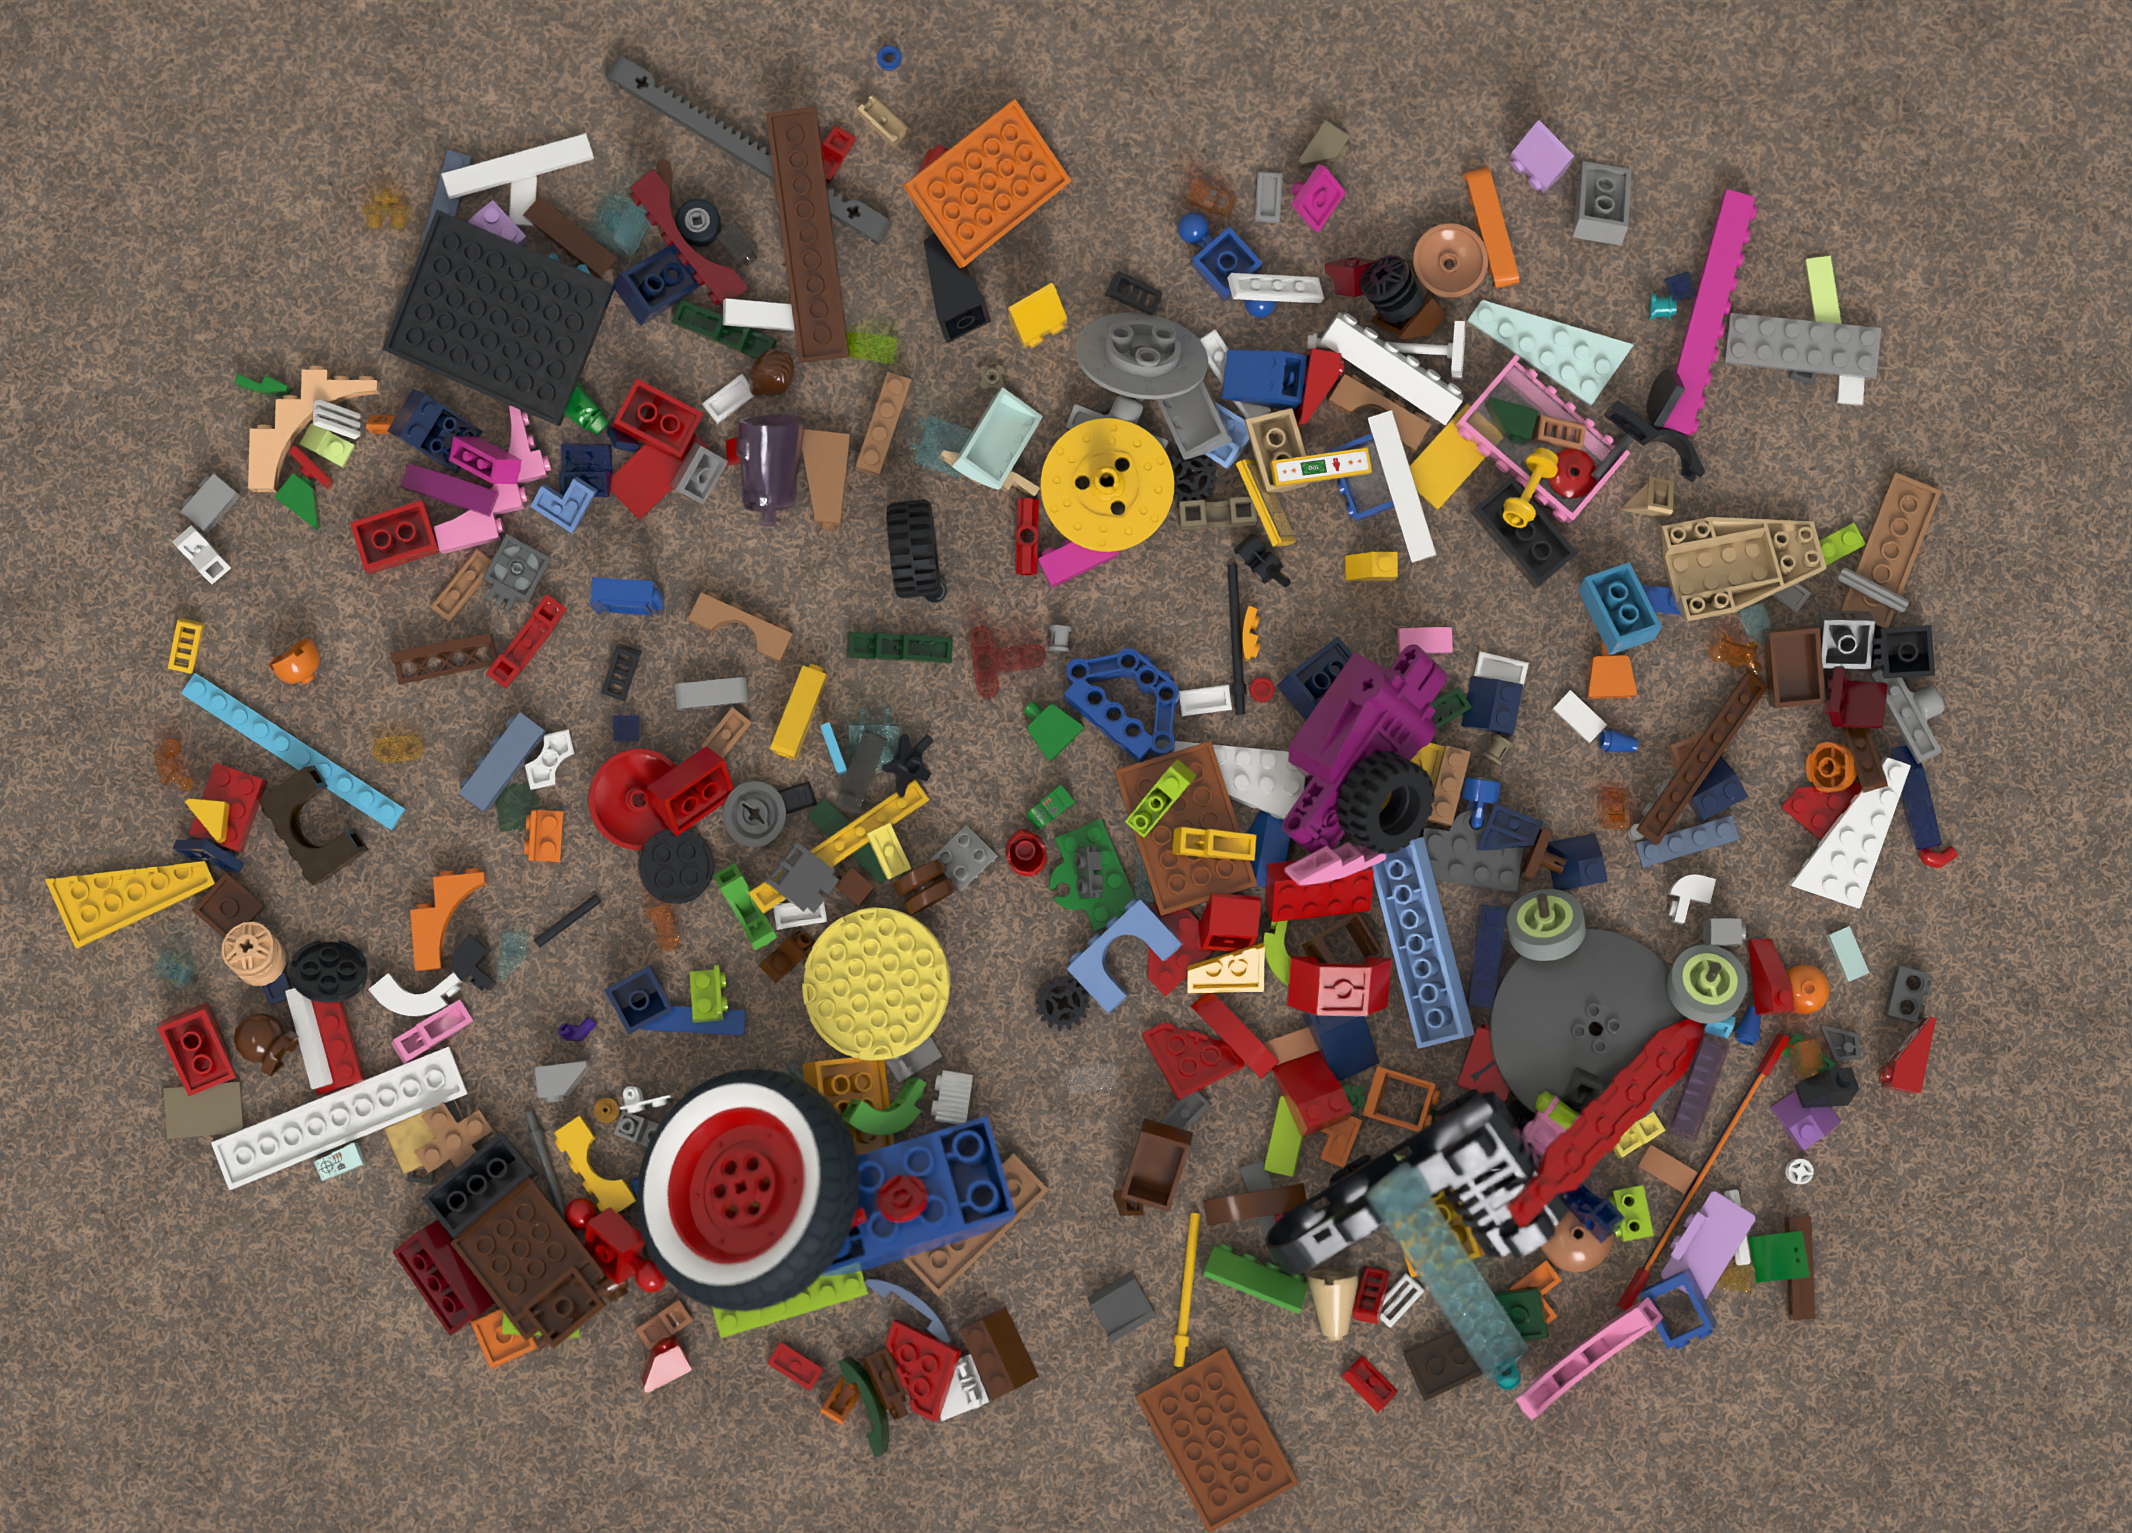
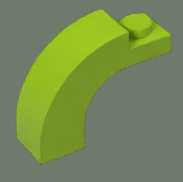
M1271 921L1270 929L1274 930V934L1266 932L1263 934L1265 960L1274 976L1288 987L1290 957L1284 944L1288 921Z

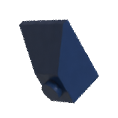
M1595 834L1548 842L1547 852L1567 859L1566 864L1562 866L1564 869L1561 874L1550 870L1554 889L1564 891L1608 882L1603 855Z

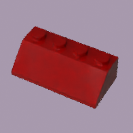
M311 1000L333 1080L332 1084L316 1088L317 1096L365 1081L366 1077L344 1002L323 1003Z

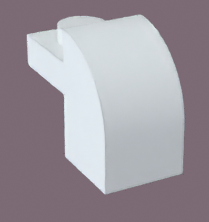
M192 525L172 541L211 584L231 569L215 548Z
M1688 875L1677 880L1670 887L1667 894L1677 897L1676 901L1672 900L1669 908V915L1672 916L1671 922L1685 923L1690 901L1705 905L1710 904L1716 879L1702 875Z

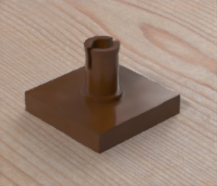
M1545 828L1540 830L1534 847H1531L1519 876L1520 879L1527 882L1533 880L1540 865L1559 874L1562 873L1564 869L1562 866L1566 864L1567 859L1546 852L1552 831Z

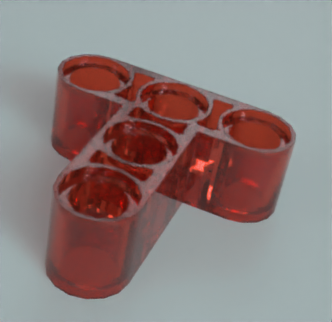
M979 625L974 627L970 633L976 689L978 695L985 700L994 699L999 692L998 673L1036 669L1045 662L1046 653L1039 644L994 649L992 633L988 627ZM978 632H984L988 635V640L984 644H978L974 641V636ZM1030 651H1039L1042 655L1041 659L1038 662L1029 661L1027 655ZM1012 653L1016 656L1017 661L1014 665L1007 666L1002 661L1003 656ZM981 657H988L991 659L992 664L987 669H981L977 665L978 660ZM986 681H990L995 685L994 691L990 694H985L981 691V685Z

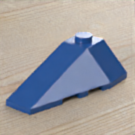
M1260 810L1247 834L1256 835L1255 860L1250 861L1257 881L1258 886L1256 887L1265 889L1267 863L1286 861L1290 836L1283 831L1282 823L1284 819H1277Z

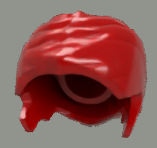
M1019 829L1007 841L1005 849L1006 859L1014 873L1020 876L1033 877L1044 869L1047 864L1048 853L1045 843L1040 836L1026 829Z

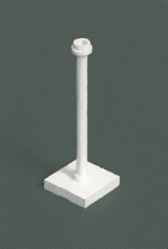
M1455 321L1453 343H1448V345L1391 342L1399 348L1398 352L1447 355V358H1452V380H1462L1465 321ZM1318 334L1308 335V350L1312 348H1330L1320 342L1321 338H1318Z

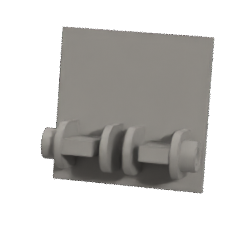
M966 825L930 860L934 861L941 858L947 868L944 875L952 878L957 888L962 891L964 888H967V885L974 878L977 879L978 875L983 873V870L991 862H994L997 855Z
M929 1036L920 1046L907 1054L885 1061L897 1081L901 1082L938 1060L942 1055Z

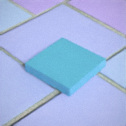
M830 722L825 723L820 728L836 772L840 777L848 775L849 773Z

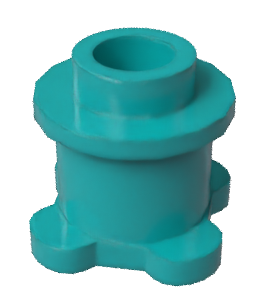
M1652 293L1649 302V320H1653L1655 317H1667V320H1670L1671 315L1676 314V300H1672V295L1656 297V293Z
M1508 1357L1507 1360L1502 1361L1495 1360L1492 1363V1368L1496 1373L1494 1379L1503 1390L1515 1389L1521 1382V1375L1516 1369L1517 1360L1514 1357Z

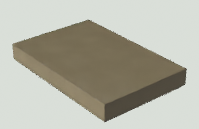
M240 1081L221 1083L189 1097L184 1087L163 1088L167 1139L232 1134L244 1130Z

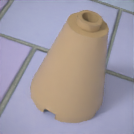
M1343 1267L1342 1272L1331 1271V1268L1312 1270L1309 1272L1310 1275H1308V1283L1322 1334L1328 1336L1329 1340H1342L1343 1336L1347 1335L1349 1331L1359 1281L1358 1271Z

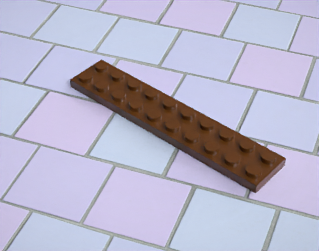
M812 106L766 113L799 363L850 357L817 107Z

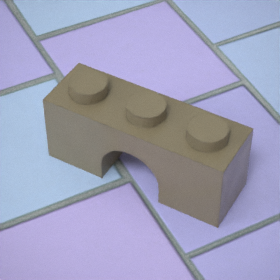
M1251 496L1230 498L1220 502H1205V500L1179 502L1180 531L1255 526L1257 522L1256 507Z

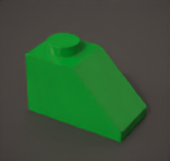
M292 473L274 497L318 530L321 526L317 492L312 488L314 483L303 474L297 477Z

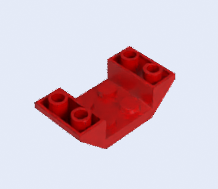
M1290 956L1287 1006L1314 1015L1368 1016L1388 1007L1392 959L1366 957L1365 964H1319L1315 956Z

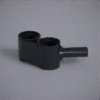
M1250 533L1233 549L1235 554L1238 553L1245 560V564L1250 567L1252 572H1256L1262 578V583L1266 584L1271 579H1274L1283 587L1290 585V579L1280 572L1284 568L1283 564L1272 552L1265 551L1267 549L1266 546L1255 534Z

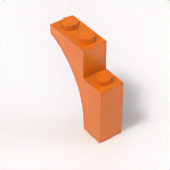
M480 868L465 869V874L455 875V871L439 872L440 876L433 877L435 907L432 908V903L418 904L417 909L410 910L415 971L444 969L443 941L446 928L454 911L470 893L487 884V874L480 872Z

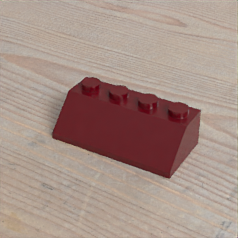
M437 1219L416 1232L393 1251V1254L451 1336L495 1304V1301L451 1245L453 1240Z

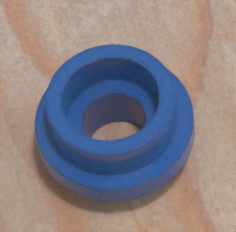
M884 46L879 50L877 62L882 69L892 71L901 64L902 56L896 47ZM888 54L894 56V60L890 63L885 61V56Z

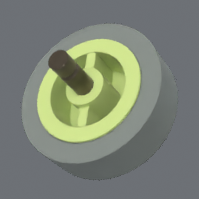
M1541 889L1527 893L1514 902L1507 915L1510 942L1519 954L1529 959L1538 961L1560 959L1575 951L1585 937L1586 927L1580 902L1571 894L1561 890Z
M1693 946L1682 952L1676 959L1667 980L1668 995L1675 1008L1687 1018L1700 1023L1721 1022L1732 1016L1741 1004L1747 991L1746 972L1740 961L1732 953L1721 947Z

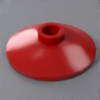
M1571 448L1558 452L1556 454L1558 457V472L1554 477L1548 478L1552 489L1560 496L1570 499L1580 498L1589 493L1596 483V480L1591 475L1596 469L1593 459L1587 453L1578 449ZM1571 468L1577 469V476H1572L1570 474Z

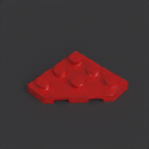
M1860 782L1852 783L1845 790L1833 793L1819 791L1816 789V786L1796 788L1780 808L1821 841L1841 813L1844 814L1850 806L1854 796L1858 795L1862 790Z
M1154 902L1151 907L1160 916L1156 902ZM1187 909L1160 916L1182 939L1184 944L1166 961H1162L1149 947L1148 979L1165 997L1187 977V966L1204 961L1214 951L1202 949L1198 929L1199 921Z
M1163 1022L1143 1032L1141 1035L1178 1101L1245 1067L1244 1061L1224 1040L1223 1042L1215 1040L1202 1033L1192 1030L1186 1031Z
M899 1319L893 1320L886 1346L889 1353L893 1354L897 1364L896 1371L902 1386H906L911 1399L909 1401L913 1412L936 1422L940 1419L962 1350Z

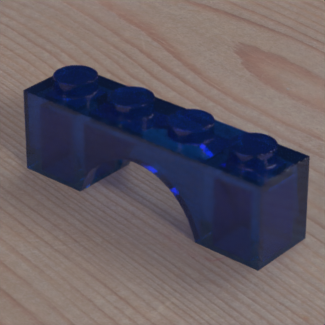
M1483 904L1479 906L1475 953L1466 1000L1468 1007L1493 1009L1507 908Z
M1583 1183L1575 1190L1565 1192L1566 1196L1564 1198L1568 1209L1600 1243L1620 1228L1624 1216L1607 1198L1597 1197Z

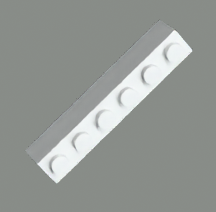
M1338 312L1323 334L1320 342L1334 352L1342 353L1341 356L1446 425L1463 401L1464 395L1461 394V389L1452 383L1446 384L1440 380L1441 376L1431 369L1427 371L1419 366L1420 362L1410 355L1406 357L1398 352L1399 348L1389 341L1385 343L1377 338L1378 334L1368 327L1364 329L1356 324L1357 320L1347 313L1343 315Z

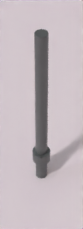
M534 1110L524 1113L530 1131L528 1136L530 1142L535 1145L555 1208L565 1220L566 1205L543 1140L545 1139L543 1129L539 1128Z

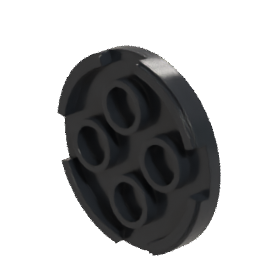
M665 829L654 834L644 844L638 859V873L644 888L654 898L669 904H682L698 898L706 890L713 878L714 858L708 844L696 833L687 829L676 837L670 829Z
M319 940L309 943L294 955L290 966V979L294 988L304 997L323 1003L340 1002L353 997L364 987L368 976L367 961L362 952L353 945L343 941H339V943H321Z

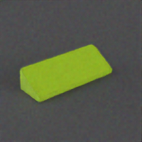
M1280 1096L1264 1170L1294 1177L1303 1137L1297 1128L1284 1097Z

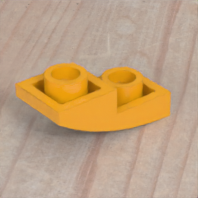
M1248 606L1242 629V653L1244 661L1249 662L1251 657L1256 658L1261 646L1260 643H1257L1259 636L1249 633L1250 630H1256L1260 617L1256 616L1258 609Z

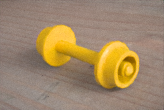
M1537 448L1533 454L1527 457L1525 461L1526 466L1532 472V475L1521 497L1508 498L1503 504L1505 509L1503 518L1513 527H1526L1527 523L1535 518L1536 510L1529 504V501L1541 477L1552 478L1558 472V457L1549 449Z

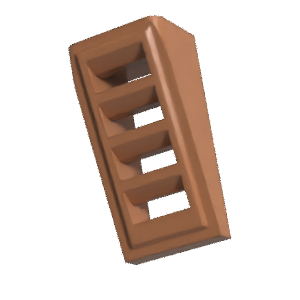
M1538 415L1530 441L1583 450L1586 425ZM1552 426H1555L1554 436L1551 437ZM1565 428L1564 439L1562 440V429ZM1572 429H1575L1574 442H1570Z

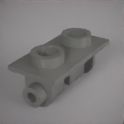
M1087 846L1076 849L1074 862L1078 871L1076 888L1079 898H1102L1101 893L1104 892L1102 875H1094L1093 870H1102L1101 852H1098V847Z

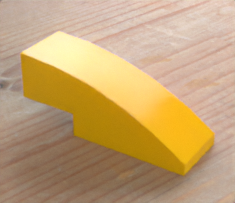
M1175 828L1172 854L1253 861L1255 860L1256 835L1212 829Z

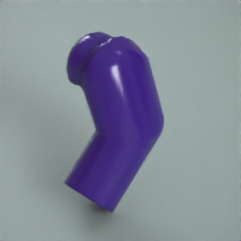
M587 1016L580 1025H568L566 1023L560 1025L558 1033L566 1041H582L597 1024Z

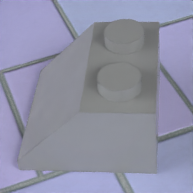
M582 1061L535 1067L538 1098H545V1103L564 1101L563 1096H569L591 1069V1062Z

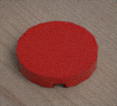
M898 1175L885 1181L878 1190V1198L876 1200L877 1207L884 1218L893 1222H905L917 1217L925 1209L928 1202V1191L921 1179L916 1176L908 1175V1177H902Z

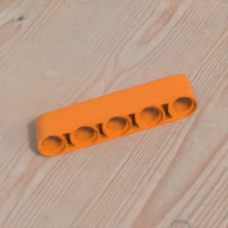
M1489 167L1464 172L1463 178L1464 181L1467 180L1469 187L1467 193L1470 204H1473L1475 209L1473 215L1476 226L1480 228L1482 235L1480 238L1487 250L1488 270L1490 276L1493 275L1495 283L1493 288L1498 289L1519 283V274Z

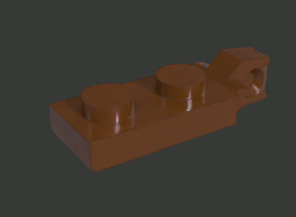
M883 1347L862 1357L861 1360L885 1410H889L894 1420L908 1415L909 1413L904 1404L907 1392L902 1386L887 1348Z

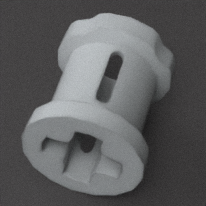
M1049 625L1051 641L1048 651L1069 653L1068 638L1072 627Z

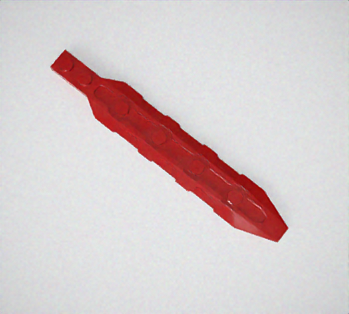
M1686 1018L1659 1030L1642 1047V1052L1626 1068L1620 1070L1603 1093L1596 1100H1592L1581 1111L1582 1115L1564 1133H1560L1545 1149L1537 1174L1506 1205V1208L1519 1227H1526L1557 1193L1575 1190L1590 1174V1170L1607 1152H1611L1621 1141V1137L1629 1128L1649 1112L1651 1105L1667 1088H1671L1688 1070L1705 1032L1700 1022Z

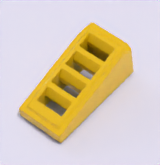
M185 618L177 620L168 669L193 674L205 623ZM183 628L195 629V634L183 632ZM181 637L194 640L193 644L180 642ZM179 647L192 650L191 655L178 652ZM176 657L190 660L189 666H181L187 664L175 662Z

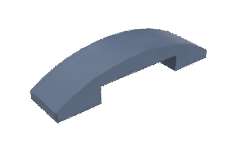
M867 1279L865 1284L883 1298H886L893 1291L931 1319L932 1322L927 1327V1330L946 1343L950 1341L948 1332L938 1315L917 1295L891 1282Z

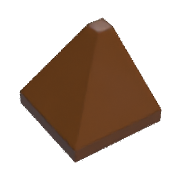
M1113 1190V1197L1120 1216L1143 1215V1204L1137 1202V1210H1135V1201L1121 1198L1122 1190Z

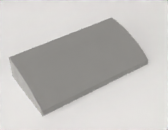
M1204 378L1199 385L1187 393L1171 398L1156 399L1184 460L1208 453L1233 441Z

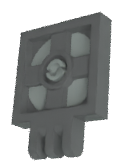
M506 534L482 578L493 584L485 600L490 602L494 594H496L498 598L494 605L499 607L503 599H506L507 602L503 610L507 612L516 597L527 603L551 558Z

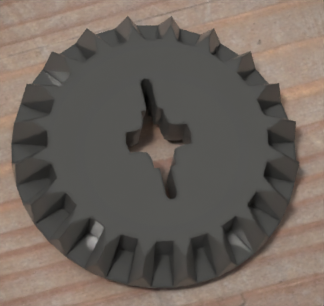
M760 781L745 782L733 789L728 795L723 808L724 824L728 833L740 844L749 847L764 846L780 836L782 829L785 827V820L788 817L786 814L787 806L783 801V796L768 783ZM749 808H759V815L763 820H760L758 818L752 820L751 817L753 814Z

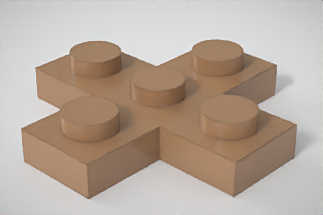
M442 1102L422 1115L423 1120L435 1138L414 1151V1153L428 1173L449 1159L457 1169L477 1152L472 1144L492 1132L493 1129L480 1109H477L457 1123L445 1103Z

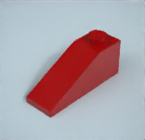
M1749 939L1748 947L1756 1015H1778L1795 1011L1792 984L1772 939Z

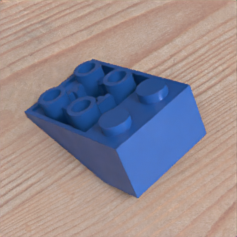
M1227 350L1221 398L1281 410L1292 408L1294 412L1302 402L1307 355L1286 351Z

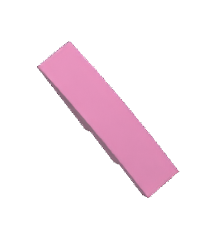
M1348 842L1333 851L1328 846H1325L1286 867L1285 872L1298 885L1323 883L1369 868L1385 860L1386 855L1373 852L1361 844L1354 847Z

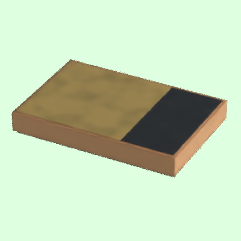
M456 1099L445 1103L457 1123L464 1119ZM431 1109L383 1128L403 1175L424 1167L414 1151L435 1138L422 1118V1115Z

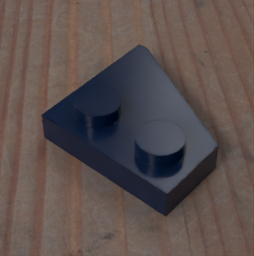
M1495 803L1477 849L1479 851L1534 847L1543 822Z

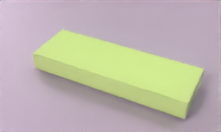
M1831 256L1806 259L1805 266L1814 321L1841 324Z

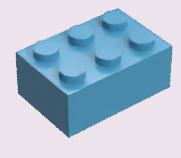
M1630 562L1584 578L1578 592L1610 655L1656 638L1662 626Z

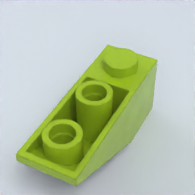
M1177 759L1126 819L1125 823L1145 838L1197 775Z

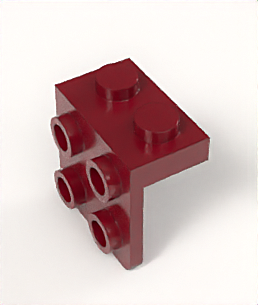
M1835 667L1834 675L1829 677L1828 691L1831 692V697L1826 699L1825 713L1829 714L1831 725L1834 727L1877 729L1883 727L1888 685L1885 682L1848 681L1845 668Z

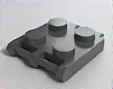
M794 841L791 844L793 846L783 860L780 859L777 862L779 864L769 878L766 877L764 879V882L803 912L808 908L815 913L825 900V897L819 894V892L823 891L829 895L839 882V879L833 876L835 872L833 868L801 844ZM796 850H798L799 852L797 853V855L793 858L790 864H788L787 862L789 861V859L793 856ZM784 868L785 870L783 871V873H782V874L780 875V877L776 880V882H774L773 880L776 878V876L779 874V872Z

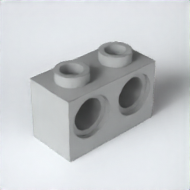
M1742 918L1708 919L1703 921L1704 945L1718 947L1737 946L1742 944V940L1746 938V926L1742 924Z

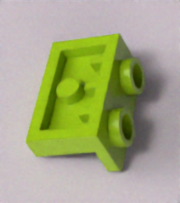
M714 965V970L690 971L693 1023L724 1020L723 1012H728L727 996L722 997V988L726 987L725 972L720 973L719 965Z

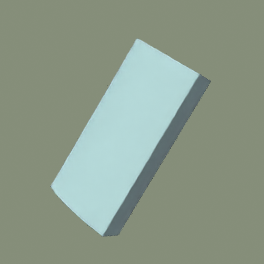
M1002 387L994 395L951 467L976 482L999 490L1043 416Z

